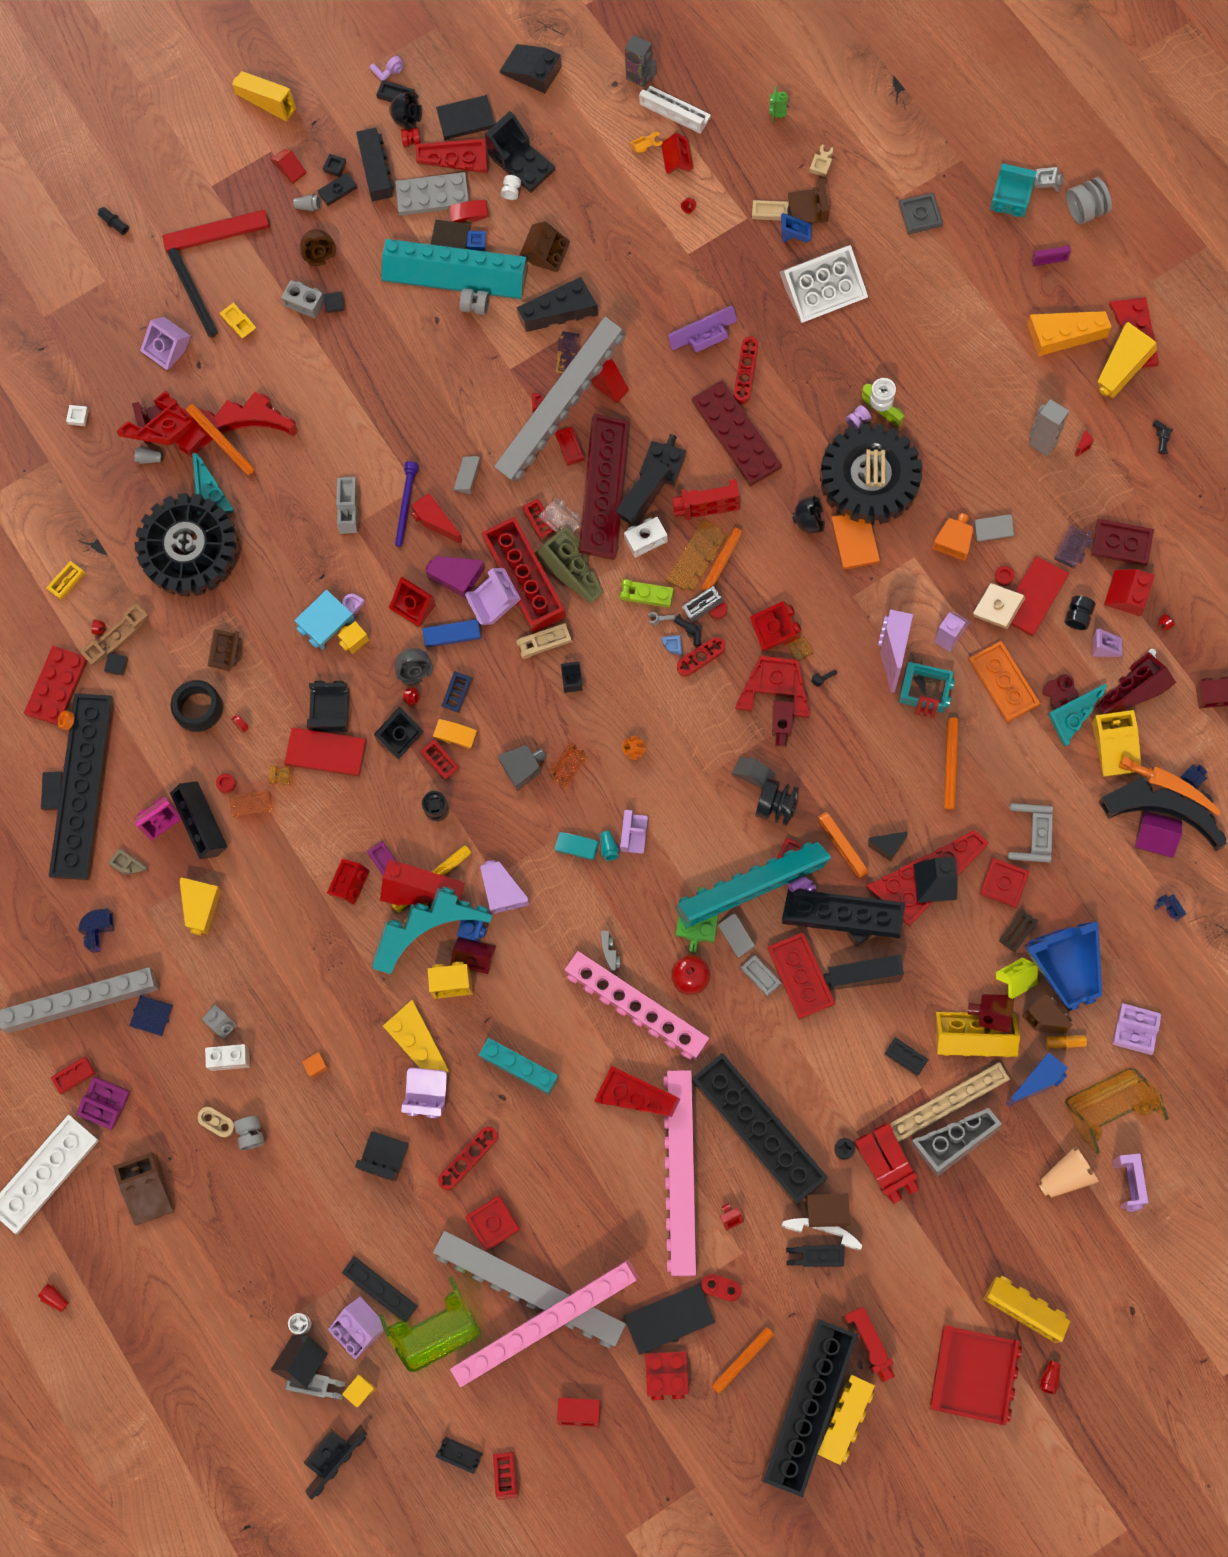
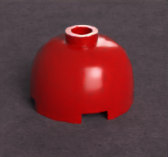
M687 955L680 958L674 964L671 970V979L674 987L680 993L685 995L701 993L708 986L710 970L703 959L695 955Z

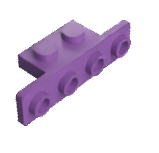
M729 306L668 334L671 349L675 350L689 343L693 350L698 352L727 339L728 334L723 327L737 321L734 307Z

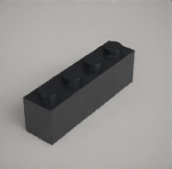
M376 127L357 131L356 135L372 202L391 198V190H394L392 179H388V175L391 174L389 164L384 162L387 159L385 149H381V145L384 144L382 133L378 134Z
M198 781L179 783L170 792V795L199 859L218 857L228 847Z

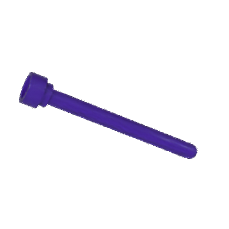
M407 461L404 464L406 481L395 541L397 547H401L403 544L413 478L419 470V464Z

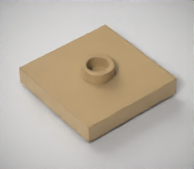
M991 583L973 615L978 619L1008 629L1025 597L1022 594Z

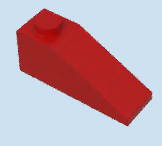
M430 493L411 504L413 511L411 515L416 522L420 521L423 526L458 543L462 542L461 534Z

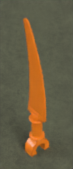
M1125 756L1121 760L1119 768L1137 772L1146 776V778L1149 777L1148 783L1175 791L1194 800L1218 816L1221 814L1220 810L1200 791L1170 772L1156 766L1153 770L1152 768H1145Z

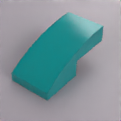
M559 832L554 850L558 853L574 855L577 858L594 860L599 842Z

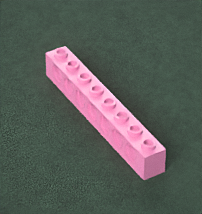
M577 951L566 967V978L574 984L579 982L583 985L582 989L591 995L593 993L600 996L599 1000L607 1006L612 1004L616 1007L615 1011L625 1017L627 1014L633 1018L631 1021L639 1027L645 1026L649 1029V1034L655 1038L660 1036L666 1040L664 1043L672 1049L678 1048L682 1051L681 1055L688 1060L692 1058L697 1060L708 1044L709 1037L579 951ZM584 971H591L592 976L589 979L581 977ZM602 981L609 984L605 990L598 988V984ZM617 992H622L625 997L623 1000L617 1001L614 999V995ZM633 1003H639L641 1009L634 1012L630 1009V1006ZM649 1014H655L658 1017L657 1021L653 1023L648 1022L646 1018ZM665 1025H672L674 1031L670 1034L663 1031ZM686 1035L690 1037L691 1041L689 1044L684 1045L680 1043L679 1039Z

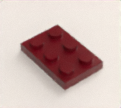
M1098 518L1091 556L1147 566L1154 529Z

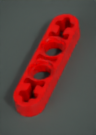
M751 336L746 337L742 341L734 389V398L739 404H746L750 400L758 352V341ZM749 343H752L751 353H747ZM744 359H750L752 360V364L746 366L742 363V361ZM742 375H747L750 380L742 382L739 378ZM741 387L745 388L743 398H740Z
M483 1128L440 1174L438 1184L442 1189L449 1191L455 1188L498 1140V1133L494 1128ZM492 1131L493 1140L490 1141L488 1139L484 1143L487 1146L484 1149L483 1146L479 1142H477V1140L480 1139L481 1141H483L485 1139L484 1133H491ZM475 1145L479 1146L480 1154L476 1157L471 1156L469 1153L470 1148ZM463 1160L466 1162L467 1168L459 1172L456 1170V1163ZM452 1168L459 1177L453 1176L450 1180L452 1184L450 1186L448 1184L443 1186V1178L445 1176L449 1178L452 1175L449 1172Z

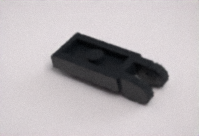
M844 1245L786 1248V1253H802L803 1260L786 1261L787 1266L844 1267Z

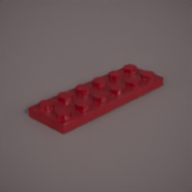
M723 380L692 398V403L750 487L782 468L779 460Z

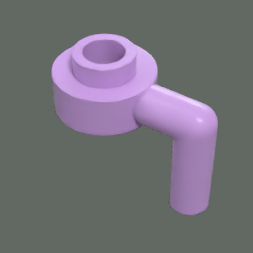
M394 56L387 62L384 72L374 63L369 68L381 81H385L391 74L400 73L404 62L399 56Z

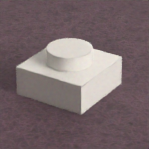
M69 405L66 419L67 424L86 426L89 413L88 407Z

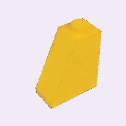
M181 877L180 888L185 926L190 930L191 934L201 936L203 933L208 935L221 890L218 886Z

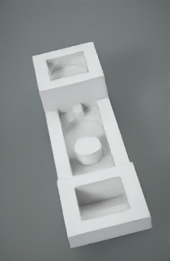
M808 1218L783 1221L781 1227L801 1233L803 1225L809 1227ZM838 1226L811 1227L842 1237L840 1245L858 1251L862 1248V1245L855 1237Z

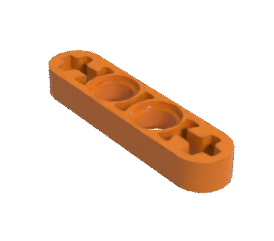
M827 812L819 815L817 819L856 876L861 878L868 873L867 868Z

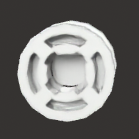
M506 175L503 180L504 187L501 189V196L508 200H516L521 180L517 176Z
M301 1313L292 1315L288 1321L290 1331L298 1335L308 1333L312 1326L311 1319Z

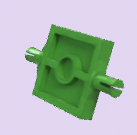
M678 915L675 937L689 940L688 952L692 953L693 950V953H697L698 942L714 943L718 915L685 929Z

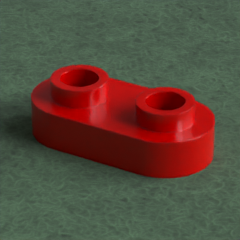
M714 1274L706 1275L702 1280V1290L710 1296L733 1302L739 1299L741 1295V1287L736 1281ZM714 1281L716 1286L709 1288L708 1282ZM729 1287L735 1289L733 1295L728 1294L727 1289Z

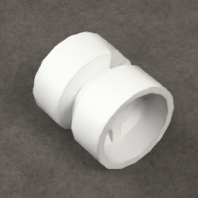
M880 378L873 383L870 403L874 409L886 411L892 407L896 392V386L892 380Z

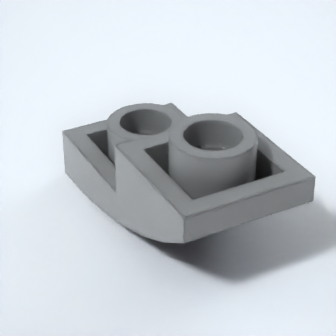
M601 931L602 947L606 962L611 972L616 973V968H620V956H617L616 950H609V948H613V937H610L609 931Z

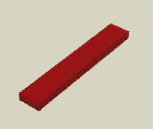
M264 209L164 234L162 238L167 253L171 248L179 251L270 227Z

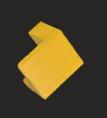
M358 1375L342 1395L354 1406L359 1407L368 1395H372L377 1388L362 1375Z

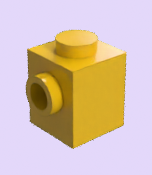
M356 621L342 628L340 634H338L340 639L339 645L345 652L349 650L351 654H354L370 641L367 634Z

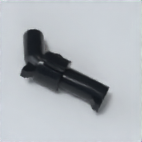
M1155 420L1152 426L1159 430L1156 432L1160 441L1158 453L1162 455L1168 454L1166 447L1173 429L1167 428L1166 425Z
M678 614L674 623L686 629L688 637L693 636V646H700V630L703 626H697L692 622L689 623Z

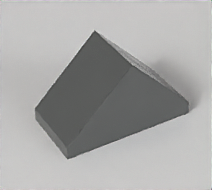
M744 757L739 758L732 772V775L762 789L767 778L772 779L775 774L758 759Z

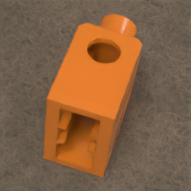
M959 513L957 520L949 518L937 535L932 549L966 561L973 533V527L967 524L969 516Z

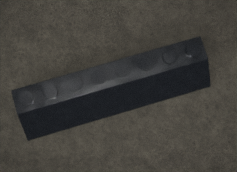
M816 1319L761 1479L762 1482L803 1497L858 1334Z

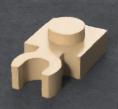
M822 144L819 152L820 155L815 154L809 173L826 177L832 163L833 147L830 148L829 152H825L824 145Z

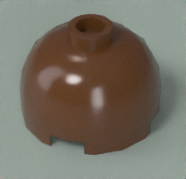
M313 229L306 232L301 238L299 244L300 254L309 265H325L326 260L330 259L331 256L332 258L334 257L336 245L327 232Z

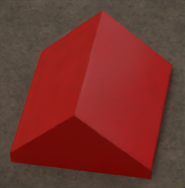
M401 577L389 609L420 627L436 605L432 595L404 577Z

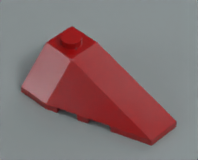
M388 860L382 880L380 901L397 906L432 903L437 888L443 889V887H448L457 894L456 902H459L465 882L408 864Z

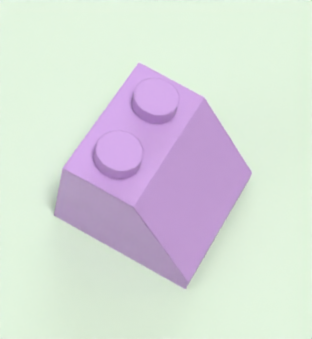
M165 317L150 320L140 351L166 370H169L186 351L191 336Z

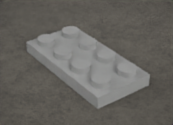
M465 172L395 181L399 216L449 210L451 205L469 201Z

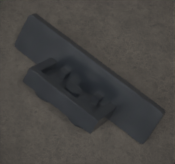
M361 1425L347 1441L331 1429L304 1461V1464L318 1475L305 1491L311 1500L322 1493L324 1485L328 1480L336 1476L338 1468L343 1463H346L350 1459L353 1450L364 1442L367 1432Z

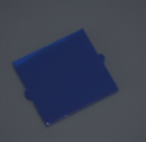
M140 995L136 1009H133L134 1014L129 1026L162 1036L166 1024L169 1023V1016L173 1005Z

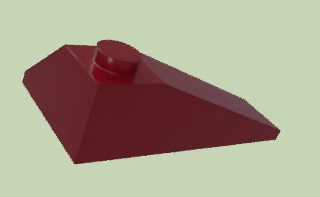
M1148 652L1132 664L1129 674L1119 679L1120 684L1116 689L1110 690L1096 708L1102 714L1123 711L1163 694L1176 684V681L1167 667Z

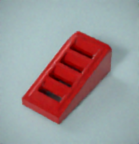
M539 498L522 506V511L539 539L556 531ZM538 508L537 511L530 513V510ZM539 513L542 514L541 517L534 520V516H536ZM545 519V523L537 526L536 523ZM547 525L550 527L549 529L541 533V528Z
M435 739L419 752L444 780L459 768ZM435 747L436 751L429 756L428 752ZM440 753L442 756L434 761L433 758ZM445 758L447 761L439 767L437 764ZM451 764L452 767L444 773L442 770Z
M514 1452L493 1454L496 1498L498 1500L518 1498ZM510 1460V1464H498L499 1461ZM510 1469V1473H499L500 1470ZM511 1478V1482L500 1483V1479ZM512 1487V1490L501 1491V1488Z

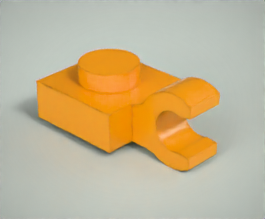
M654 131L648 136H642L629 142L631 150L642 153L652 144L660 146L663 142L661 140H654L660 133Z

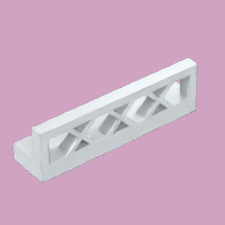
M649 86L647 91L642 89L639 94L640 105L700 134L711 118L710 114L652 86Z

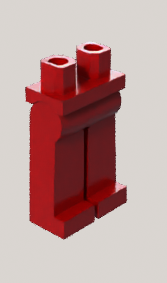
M736 479L729 480V486L704 491L691 490L688 493L687 490H681L682 496L672 497L674 516H685V520H691V516L701 517L740 510V494Z
M885 1123L870 1131L871 1133H867L854 1140L853 1143L881 1188L882 1194L895 1204L903 1199L898 1191L899 1188L904 1186L908 1194H913L919 1190L915 1180L918 1177L913 1173L890 1123Z
M860 1307L842 1316L845 1324L852 1322L867 1352L866 1359L872 1365L869 1367L871 1373H877L881 1382L895 1377L890 1368L894 1363L891 1358H887V1353L864 1307Z

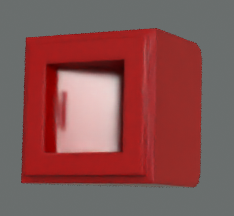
M1085 430L1077 447L1076 457L1092 447L1094 439L1087 430Z

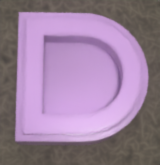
M348 594L343 598L342 604L355 617L365 604V600L356 594Z

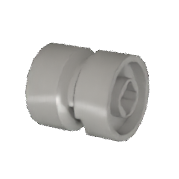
M463 288L460 297V311L467 313L474 311L475 314L486 315L489 306V292L478 291L475 293L472 289Z
M250 1116L234 1122L235 1132L240 1136L237 1139L239 1150L254 1149L265 1144L263 1133L259 1132L261 1128L259 1116Z

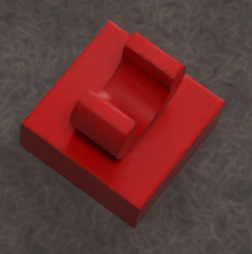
M729 1203L721 1206L724 1214L720 1216V1219L726 1231L744 1222L738 1207L732 1210Z

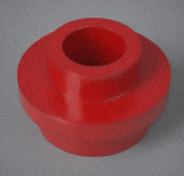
M412 687L405 690L403 694L404 703H407L408 706H414L419 701V693L416 688Z

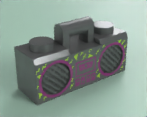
M635 35L632 36L625 47L626 79L645 87L648 82L652 81L653 76L657 74L656 61L652 59V43Z

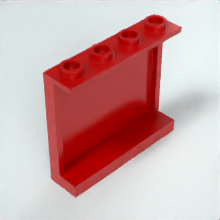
M943 1325L929 1409L999 1425H1006V1422H1010L1012 1409H1009L1010 1400L1013 1401L1015 1396V1388H1012L1013 1379L1016 1380L1018 1376L1016 1359H1020L1022 1346H1019V1340H1010Z

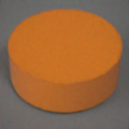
M65 710L58 718V726L60 729L69 730L74 723V714Z

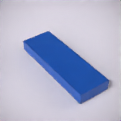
M477 619L422 628L425 648L481 639Z

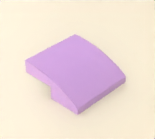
M1122 1003L1112 1045L1152 1055L1159 1031L1161 1013Z

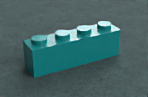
M490 1038L487 1039L479 1053V1057L482 1060L549 1096L559 1080L557 1074Z

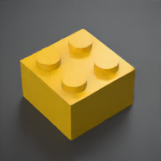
M454 962L452 966L445 967L444 964H436L432 968H427L429 992L434 999L473 995L471 971L464 962Z

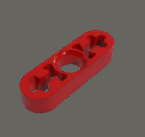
M714 637L681 658L677 663L678 673L684 677L690 676L722 655L725 651L724 640ZM713 644H720V650L713 649ZM702 652L706 655V659L698 661L696 655ZM682 664H690L689 670H682Z

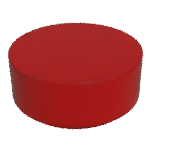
M1008 566L999 567L995 573V581L1001 586H1007L1012 583L1014 571Z
M723 602L709 611L710 616L714 619L725 617L727 614L726 603Z
M239 715L231 718L233 724L242 733L249 729L247 723Z
M222 774L217 778L216 786L220 792L228 794L235 789L236 781L232 775Z

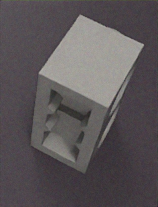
M290 280L281 296L285 307L314 319L317 318L325 303L323 293L319 289L309 288L300 281Z

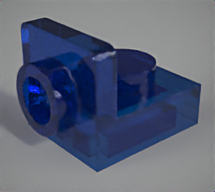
M1193 764L1179 778L1197 789L1209 777L1206 775L1208 771L1199 764L1197 766Z
M1166 894L1156 900L1158 903L1154 906L1155 910L1166 905L1168 915L1172 919L1174 918L1176 922L1185 917L1186 912L1174 894L1169 897Z

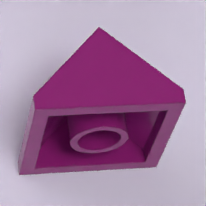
M1143 811L1134 848L1173 858L1182 835V821Z

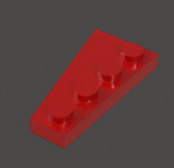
M485 139L415 144L416 162L418 164L488 173Z
M1146 297L1110 301L1109 307L1113 310L1116 316L1115 319L1120 324L1122 330L1125 324L1129 322L1154 340ZM1157 351L1141 368L1158 366Z

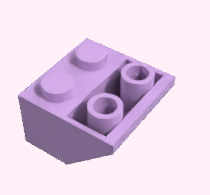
M359 1297L343 1309L328 1330L356 1360L380 1337L388 1326Z

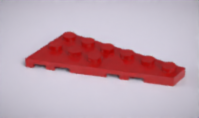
M973 830L954 840V842L936 849V851L901 867L899 870L882 877L874 883L866 885V888L879 900L904 902L903 922L910 927L933 903H917L913 864L934 858L955 857L958 877L988 846L989 842Z

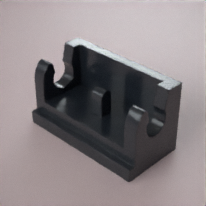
M445 1437L435 1457L475 1474L484 1453Z

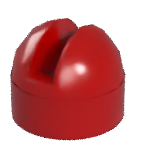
M686 198L681 203V209L687 214L692 213L696 208V201L692 198Z
M1166 613L1160 617L1158 622L1159 626L1165 625L1162 628L1163 630H1169L1176 624Z
M93 619L92 634H103L105 629L101 627H106L105 623Z

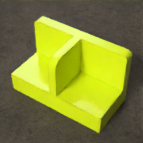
M1021 958L997 971L996 979L1008 984V997L1013 999L1038 984V967L1034 962Z

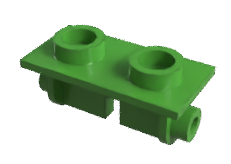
M774 87V94H770L769 115H772V122H774V117L783 118L787 115L788 95L785 92H776V87Z

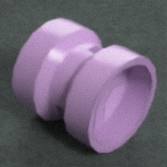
M859 405L855 412L850 413L845 419L850 427L854 426L855 430H859V425L869 422L871 415L865 407Z

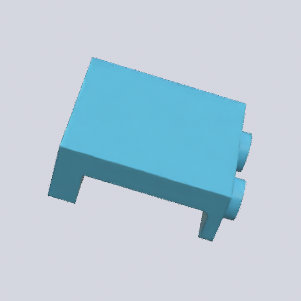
M325 590L294 621L297 625L296 630L302 636L306 634L310 638L309 642L315 648L319 646L324 650L325 643L346 623L351 625L355 618L343 604L329 591Z

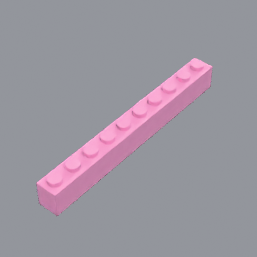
M691 1070L667 1071V1076H664V1088H668V1093L680 1098L673 1116H664L665 1129H669V1136L665 1137V1149H669V1157H665V1169H669V1177H665L666 1189H670V1198H666V1210H670V1218H666V1231H670L671 1239H667V1251H671V1260H667V1272H671V1277L696 1276L692 1074Z
M628 1259L457 1363L450 1370L460 1388L632 1284L639 1278L638 1274Z

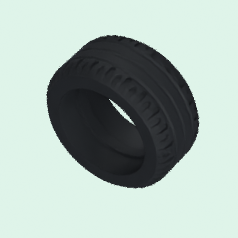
M192 680L185 684L183 683L176 689L171 698L170 708L173 717L181 727L193 732H202L210 729L218 722L222 714L223 704L220 695L211 684L205 681ZM202 693L211 697V706L205 715L196 719L183 716V704L190 696Z

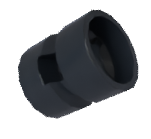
M1073 596L1069 605L1070 610L1066 614L1064 623L1076 630H1087L1091 621L1089 615L1093 614L1096 603L1084 596Z
M430 791L424 795L422 808L428 819L436 822L444 820L449 814V806L445 796L439 791Z

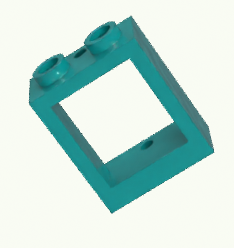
M908 662L899 703L917 707L919 698L908 696L913 674L945 681L941 703H938L936 710L937 712L944 713L945 707L949 708L951 696H948L949 689L953 690L955 679L952 678L953 672ZM923 701L921 707L925 708L926 702ZM930 703L929 709L933 708L934 703Z

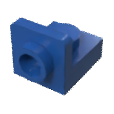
M461 920L457 937L480 942L481 938H484L486 935L487 927H485L483 921Z

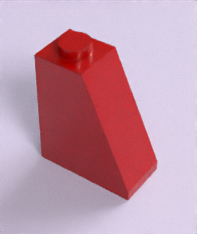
M612 359L606 360L602 371L591 380L593 386L616 403L629 391Z

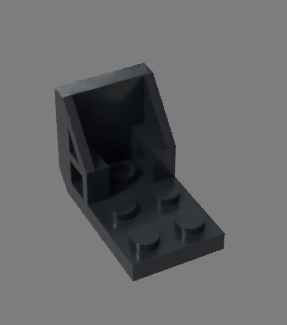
M511 111L485 133L487 151L492 160L509 175L520 178L521 185L530 193L555 171V166L530 146L527 133Z

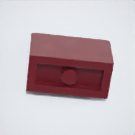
M459 937L452 950L451 966L454 962H464L472 971L489 974L496 946Z

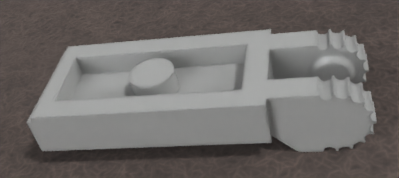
M316 1374L307 1389L287 1380L285 1390L342 1400L343 1395L340 1393L327 1391L329 1384L345 1387L346 1382Z

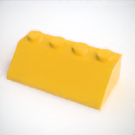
M936 1012L937 1055L1018 1057L1020 1035L1016 1014L1012 1015L1011 1032L1006 1033L980 1027L979 1016L968 1015L967 1012Z
M1004 1276L994 1278L983 1300L1052 1342L1060 1343L1063 1341L1070 1320L1066 1318L1067 1314L1058 1309L1053 1311L1048 1308L1049 1304L1040 1298L1035 1300L1029 1296V1291L1022 1287H1019V1289L1011 1285L1012 1281Z

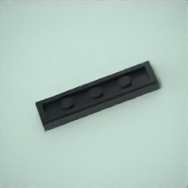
M355 1256L342 1272L405 1323L418 1308V1305Z

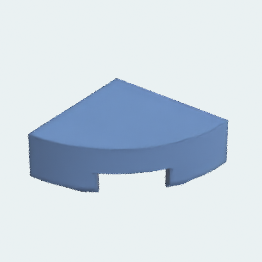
M680 635L661 637L663 646L667 651L675 655H682Z

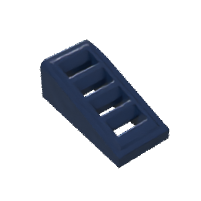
M454 671L441 707L459 713L473 678ZM457 679L466 681L465 685L456 682ZM454 686L463 688V691L455 690ZM451 693L460 695V699L452 697ZM448 700L455 701L458 705L449 704Z

